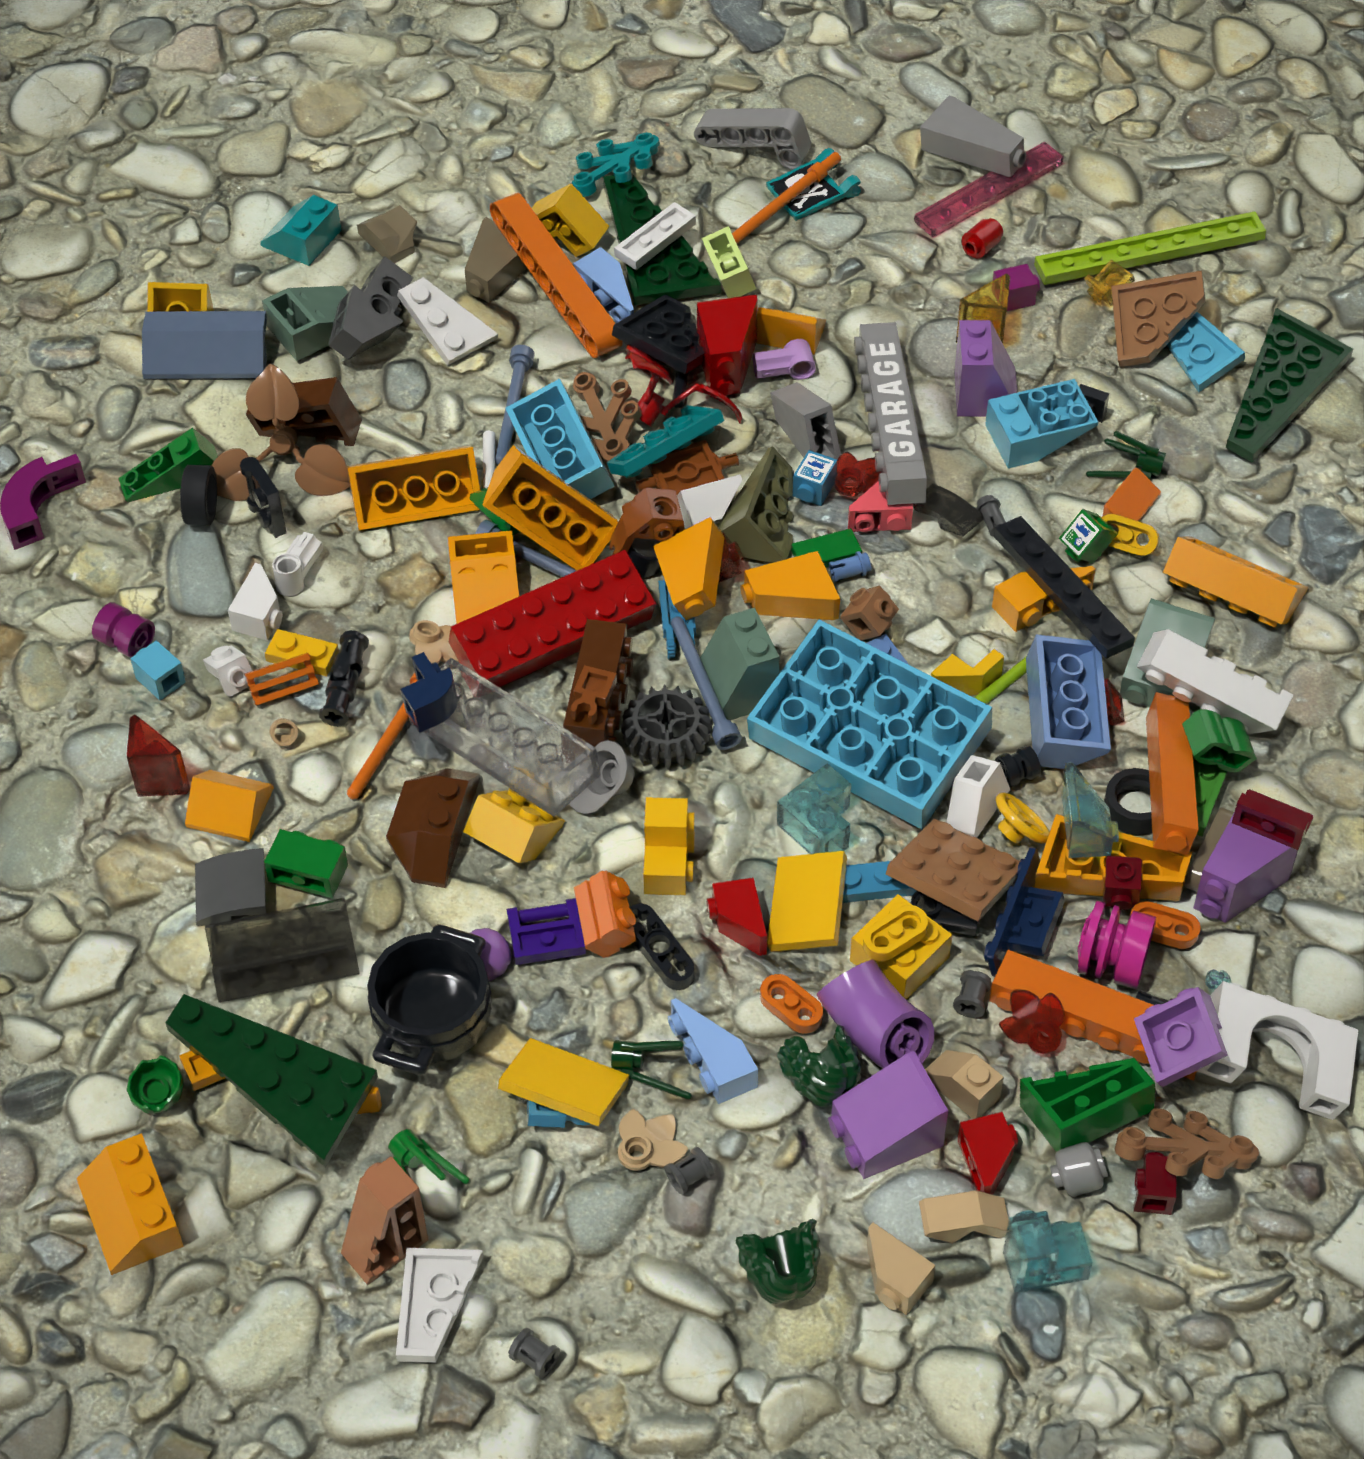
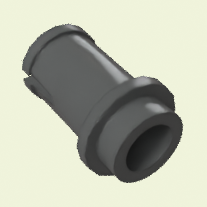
M986 495L977 501L976 512L983 517L990 536H993L994 527L1006 521L999 509L1000 501L994 498L993 495Z

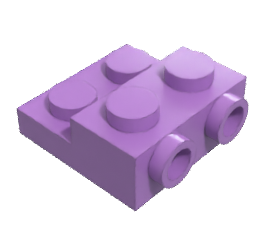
M1199 987L1185 989L1178 993L1176 998L1164 1004L1153 1005L1147 1008L1144 1014L1134 1018L1155 1081L1162 1087L1228 1056L1218 1030L1222 1026L1211 996Z

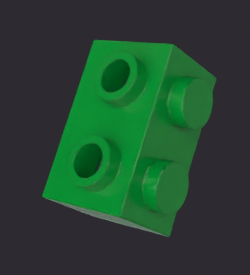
M280 829L267 854L264 865L269 882L333 899L348 867L345 846L333 840H320L309 837L299 831L290 832Z

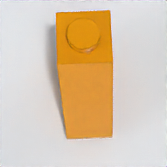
M711 517L653 546L672 603L685 620L701 615L704 611L714 607L716 603L725 538Z
M818 551L744 570V584L740 586L741 595L745 603H750L752 608L755 607L758 615L821 620L839 619L840 597Z

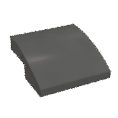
M264 848L226 853L195 864L196 926L232 924V916L266 914Z

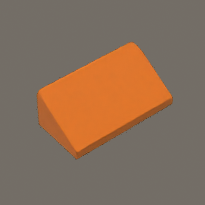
M1135 467L1104 505L1102 517L1107 514H1117L1140 521L1161 495V491L1141 470Z

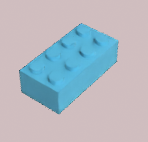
M560 379L505 408L527 455L589 499L615 486L570 395Z

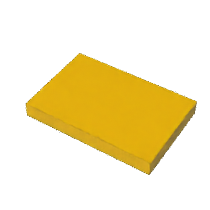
M844 851L778 857L767 946L771 952L838 946L847 856Z
M530 1038L499 1078L498 1089L599 1127L628 1085L629 1074Z

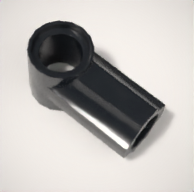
M919 891L913 894L911 904L922 910L929 911L925 912L927 916L947 931L972 936L976 935L978 921Z

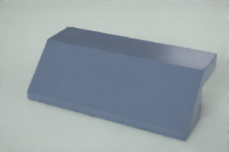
M266 311L145 312L142 327L143 379L257 378L264 371L267 363L264 341L267 326Z

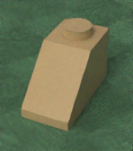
M945 1050L925 1069L935 1088L972 1119L981 1117L1001 1097L1004 1077L976 1054Z
M872 1222L868 1227L867 1249L875 1294L878 1295L879 1300L889 1309H898L907 1315L933 1283L936 1265Z

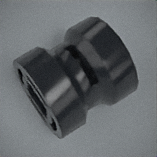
M1029 745L1018 748L1016 753L1012 755L1004 753L995 758V761L1001 764L1010 788L1018 785L1022 779L1032 780L1041 775L1039 759L1034 749Z

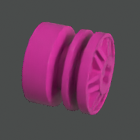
M1097 900L1094 909L1085 920L1077 950L1079 963L1077 973L1086 975L1091 960L1098 962L1095 978L1100 979L1107 965L1115 966L1114 983L1137 989L1152 939L1156 916L1133 911L1127 924L1124 925L1119 923V906L1114 905L1110 919L1106 920L1103 919L1106 903Z

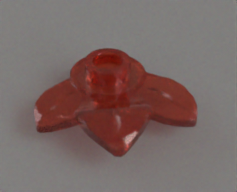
M845 452L838 457V475L835 478V488L840 494L849 497L865 493L879 481V473L882 472H876L875 457L857 461L849 452Z
M1022 989L1013 990L1010 996L1013 1016L1000 1021L999 1026L1009 1039L1016 1043H1028L1029 1047L1037 1053L1046 1054L1055 1051L1062 1042V1032L1059 1027L1065 1019L1061 1001L1051 992L1039 999L1037 995L1030 991ZM1041 1032L1046 1033L1049 1037L1044 1036Z

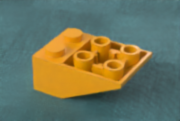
M512 530L448 537L456 624L519 597Z

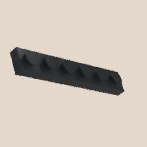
M1022 516L994 527L993 537L1106 659L1134 646L1135 637Z

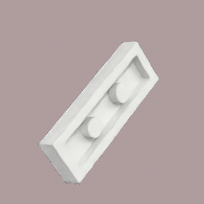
M674 202L614 247V256L637 270L696 225V215Z

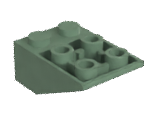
M343 286L298 287L282 290L262 300L263 310L266 311L267 327L293 358L299 361L329 346L337 306L348 291Z

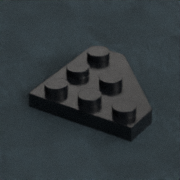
M666 294L613 325L612 336L622 340L626 345L643 351L649 357L662 361L671 366L675 371L686 374L703 363L705 352L703 346H699V334L695 323L691 321L690 307Z

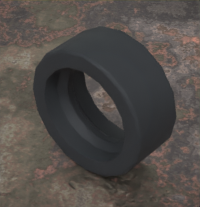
M187 465L182 475L180 507L183 522L188 525L210 526L214 521L217 506V477L215 469L208 465Z
M1140 768L1122 770L1115 774L1107 784L1103 806L1106 819L1114 828L1126 834L1152 833L1151 812H1131L1117 802V796L1124 791L1137 790L1150 795L1149 770Z

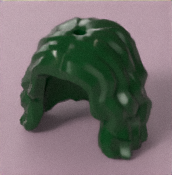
M837 1025L833 1038L828 1041L827 1046L820 1053L810 1052L805 1039L800 1036L785 1039V1046H781L780 1051L777 1052V1057L780 1061L779 1065L784 1077L791 1080L796 1091L808 1098L816 1106L832 1107V1101L857 1086L861 1078V1065L857 1058V1048L853 1046L850 1037L844 1034V1027L841 1025Z
M809 1219L807 1222L800 1223L798 1227H793L791 1230H785L770 1237L761 1238L756 1234H743V1236L736 1238L735 1241L739 1249V1264L746 1270L747 1279L756 1287L760 1296L767 1302L780 1304L797 1300L806 1296L815 1286L817 1266L821 1255L819 1249L820 1238L816 1232L815 1226L817 1221L815 1219Z

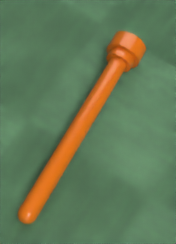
M415 672L410 678V684L417 682ZM404 702L348 788L347 795L350 799L359 798L408 721L409 716L406 713Z

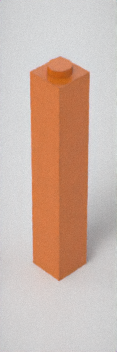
M1156 692L1146 716L1153 848L1188 856L1199 830L1193 753L1182 725L1190 717L1189 702L1182 701L1172 695Z

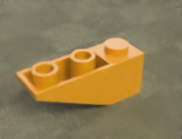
M1093 566L1070 568L1092 590L1096 569ZM1020 572L994 587L992 608L1015 632L1026 626H1033L1040 618L1051 612L1061 610L1027 572Z

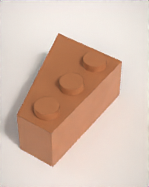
M392 1156L382 1163L377 1162L370 1166L364 1173V1176L360 1178L341 1250L342 1256L367 1285L404 1259L407 1248H419L428 1241L419 1187Z

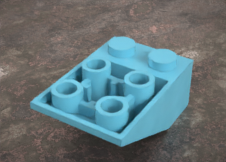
M1071 379L989 399L985 426L1009 469L1039 461L1098 426V420L1076 380Z

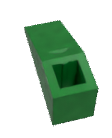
M192 427L118 478L125 500L132 502L180 489L182 475L187 465L212 466L218 457L215 446Z

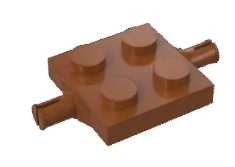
M706 440L695 442L686 448L666 454L667 458L659 463L649 464L648 467L652 476L635 480V487L638 493L645 488L676 490L678 495L682 490L725 479L722 469L739 466V459L736 453L718 457L710 450Z

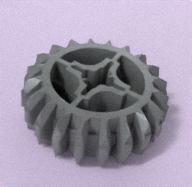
M664 684L660 691H656L651 686L648 695L639 692L637 700H630L628 709H624L622 715L623 723L621 724L623 742L626 747L630 748L632 757L639 756L642 764L651 760L654 768L659 763L665 764L668 770L671 763H677L682 768L684 759L694 762L696 753L703 754L705 744H709L710 730H712L707 706H703L701 697L693 698L691 690L681 693L679 686L674 690H668ZM665 722L668 723V731H667V732L665 731V725H664Z

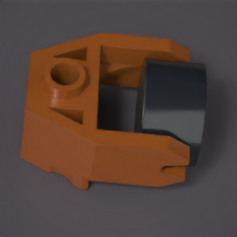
M645 488L632 501L622 506L623 514L611 536L609 548L614 550L613 555L626 550L641 577H652L660 570L653 546L685 530L676 490Z

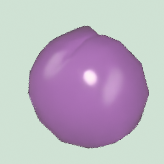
M490 928L473 930L470 932L471 934L481 936L486 941V946L480 958L484 962L488 980L492 981L501 976L510 964L511 952L509 944L498 931Z

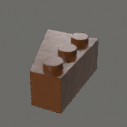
M338 378L293 383L299 397L298 412L292 420L283 421L278 419V421L285 424V426L293 428L297 436L316 437L315 440L319 443H326L327 439L342 440L345 446H354L362 418ZM247 410L246 416L258 435L271 437L277 429L273 425L272 419L268 421L258 420Z

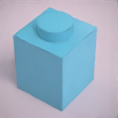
M157 640L149 646L140 649L136 655L130 658L135 678L160 701L186 683L181 662Z

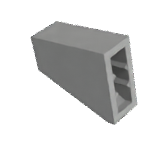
M798 382L770 393L776 421L803 458L808 450L837 459V462L842 460L830 403Z

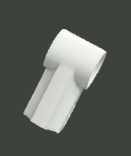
M303 532L302 535H297L286 553L277 556L273 560L272 567L276 590L280 594L294 596L304 589V577L323 551L322 542L314 534Z

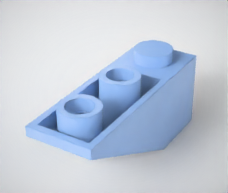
M602 247L573 263L575 269L616 323L634 313L620 262Z
M672 999L671 1015L668 1016L669 1026L675 1036L680 1035L685 1043L683 1049L691 1065L696 1063L701 1072L699 1073V1078L707 1094L712 1092L717 1103L720 1104L758 1088V1068L743 1041L678 999Z

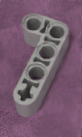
M791 108L708 109L694 131L696 141L706 147H774L780 164L792 170L801 166L811 147V140L802 115Z

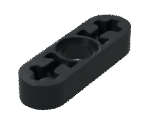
M642 903L630 906L629 908L634 913L635 918H639L641 921L646 920L647 930L649 931L645 935L643 925L640 922H636L633 926L636 937L634 943L665 985L673 990H684L691 986L694 981V963L654 909ZM661 940L666 942L669 948L665 952L656 953L649 946L654 941ZM672 959L677 970H685V975L672 974V964L670 963Z

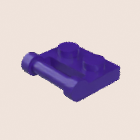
M576 898L566 899V903L524 910H517V907L506 909L516 965L586 954ZM568 917V919L520 926V924Z

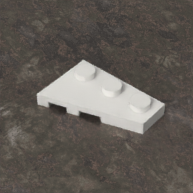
M424 277L398 290L397 297L447 366L497 340L498 333Z
M406 1249L396 1348L398 1362H437L484 1257L483 1250Z

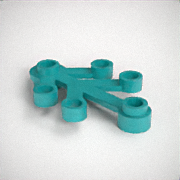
M646 132L637 135L636 139L631 142L613 144L611 139L599 141L596 144L599 157H593L590 152H583L576 156L578 168L582 170L595 166L600 167L591 173H577L573 177V186L583 197H587L596 192L595 181L613 171L615 181L618 183L631 180V158L634 157L637 169L651 167L653 165L651 156L658 152L659 138Z

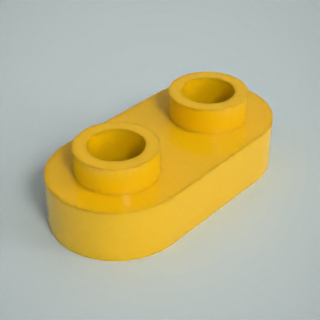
M1107 514L1101 517L1109 525L1116 524L1119 529L1118 535L1109 544L1110 547L1140 556L1149 555L1157 549L1159 534L1153 526L1117 514ZM1142 533L1147 534L1149 537V542L1145 546L1140 545L1138 542V537Z
M914 905L899 907L867 928L863 939L864 952L868 957L876 961H888L925 937L928 927L927 914L924 910ZM905 926H912V927H914L915 929H913V930H907V929H905L904 927H905ZM884 944L887 947H877L876 945Z

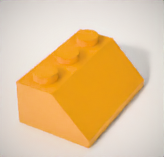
M142 1133L105 1147L76 1178L111 1275L184 1247Z

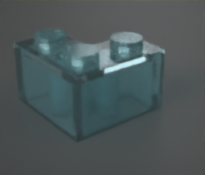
M827 763L777 801V825L809 854L845 851L849 848L850 823L840 814L850 808L851 783Z
M1027 1210L1017 1213L1014 1217H1009L1003 1255L1014 1293L1089 1280L1093 1262L1080 1222L1068 1223L1066 1221H1058L1051 1224L1047 1211L1035 1213L1034 1211Z

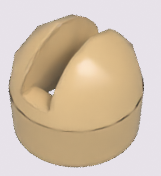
M280 718L272 723L269 733L271 739L276 744L288 746L296 740L298 729L289 719ZM290 728V734L275 733V729Z

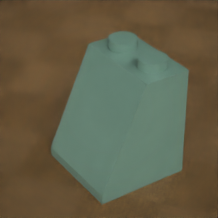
M1151 598L1122 677L1119 697L1127 699L1132 703L1150 707L1156 692L1174 696L1172 694L1174 690L1164 684L1157 685L1149 681L1145 677L1146 673L1137 668L1153 633L1169 629L1208 650L1215 618Z
M755 607L724 616L700 657L725 717L728 720L749 715L779 675L780 657Z

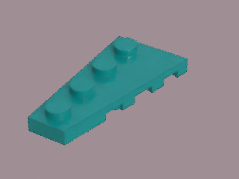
M685 406L680 410L681 417H670L663 422L664 429L650 431L643 436L645 443L632 444L608 461L607 465L611 474L625 476V478L635 477L642 473L643 467L665 460L667 458L666 454L686 448L691 444L690 440L697 436H705L712 433L716 425L725 421L721 409Z

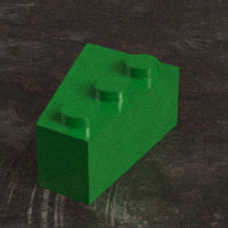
M1135 1058L1089 1066L1088 1071L1067 1075L1066 1070L1054 1072V1077L1033 1081L1032 1077L1020 1079V1107L1056 1152L1082 1142L1090 1143L1154 1109L1155 1082Z

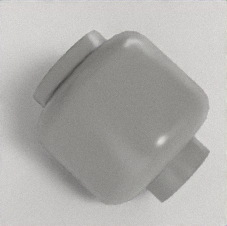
M1082 1142L1058 1150L1055 1156L1056 1165L1050 1166L1056 1187L1064 1186L1067 1194L1072 1197L1102 1188L1103 1178L1108 1177L1100 1148L1093 1149L1092 1145L1088 1142Z

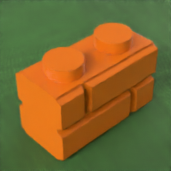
M600 871L590 877V881L585 880L574 887L585 949L604 958L610 957L620 951V948H625L636 941L633 927L636 924V918L629 908L627 898L630 895V888L623 878L617 877L608 871Z

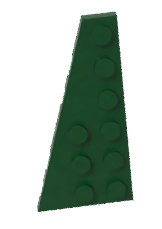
M633 174L632 179L624 183L616 182L614 175L603 176V186L618 244H620L662 212L658 205L655 206L651 202L647 191ZM682 235L637 270L624 263L634 305L651 303L665 294L673 299H682L722 293V284L717 278L714 279L710 275L707 265L697 259L693 254V248Z
M1276 308L1251 374L1248 387L1244 393L1241 406L1227 439L1226 448L1253 462L1352 357L1353 348Z
M183 994L165 1022L167 1030L194 1054L200 1055L222 1078L225 1077L240 1094L272 1122L283 1127L301 1147H306L325 1168L378 1078L377 1070L185 994Z

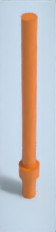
M833 152L821 163L816 162L808 168L806 175L732 233L736 243L738 244L814 182L819 183L828 175V171L842 160L839 153Z

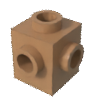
M881 586L868 589L861 588L850 597L851 602L840 618L857 639L865 640L881 636L882 633L887 631L891 627V620L899 608Z

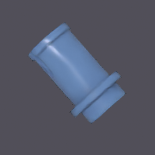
M857 551L855 556L829 562V570L834 582L858 574L866 576V572L872 570L870 559L866 552L861 554L860 551Z

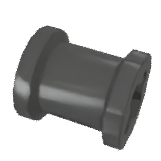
M964 971L960 978L962 984L959 996L954 999L953 1008L957 1013L965 1017L979 1018L985 1012L983 1002L986 992L992 987L991 978L980 971Z
M697 1146L691 1149V1154L681 1161L664 1166L670 1183L679 1194L687 1192L688 1186L703 1177L710 1178L714 1175V1170L708 1157Z
M525 1328L514 1339L508 1354L509 1358L513 1361L519 1359L534 1369L535 1375L541 1379L547 1376L555 1366L560 1355V1348L556 1345L548 1346L534 1336L533 1330Z

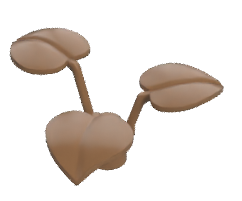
M269 364L251 383L246 393V405L250 413L261 421L272 419L273 425L277 428L270 438V446L256 459L261 462L272 452L278 455H287L293 452L296 460L301 463L295 472V480L304 491L313 495L328 496L346 490L350 487L347 465L340 452L330 445L318 444L311 446L303 458L299 452L300 448L296 446L298 441L296 431L278 421V419L289 421L296 416L299 409V397L288 376L274 364ZM232 448L226 450L213 462L212 467H214L217 477V496L233 501L248 499L249 492L246 477L241 473L240 462L249 456L243 449Z

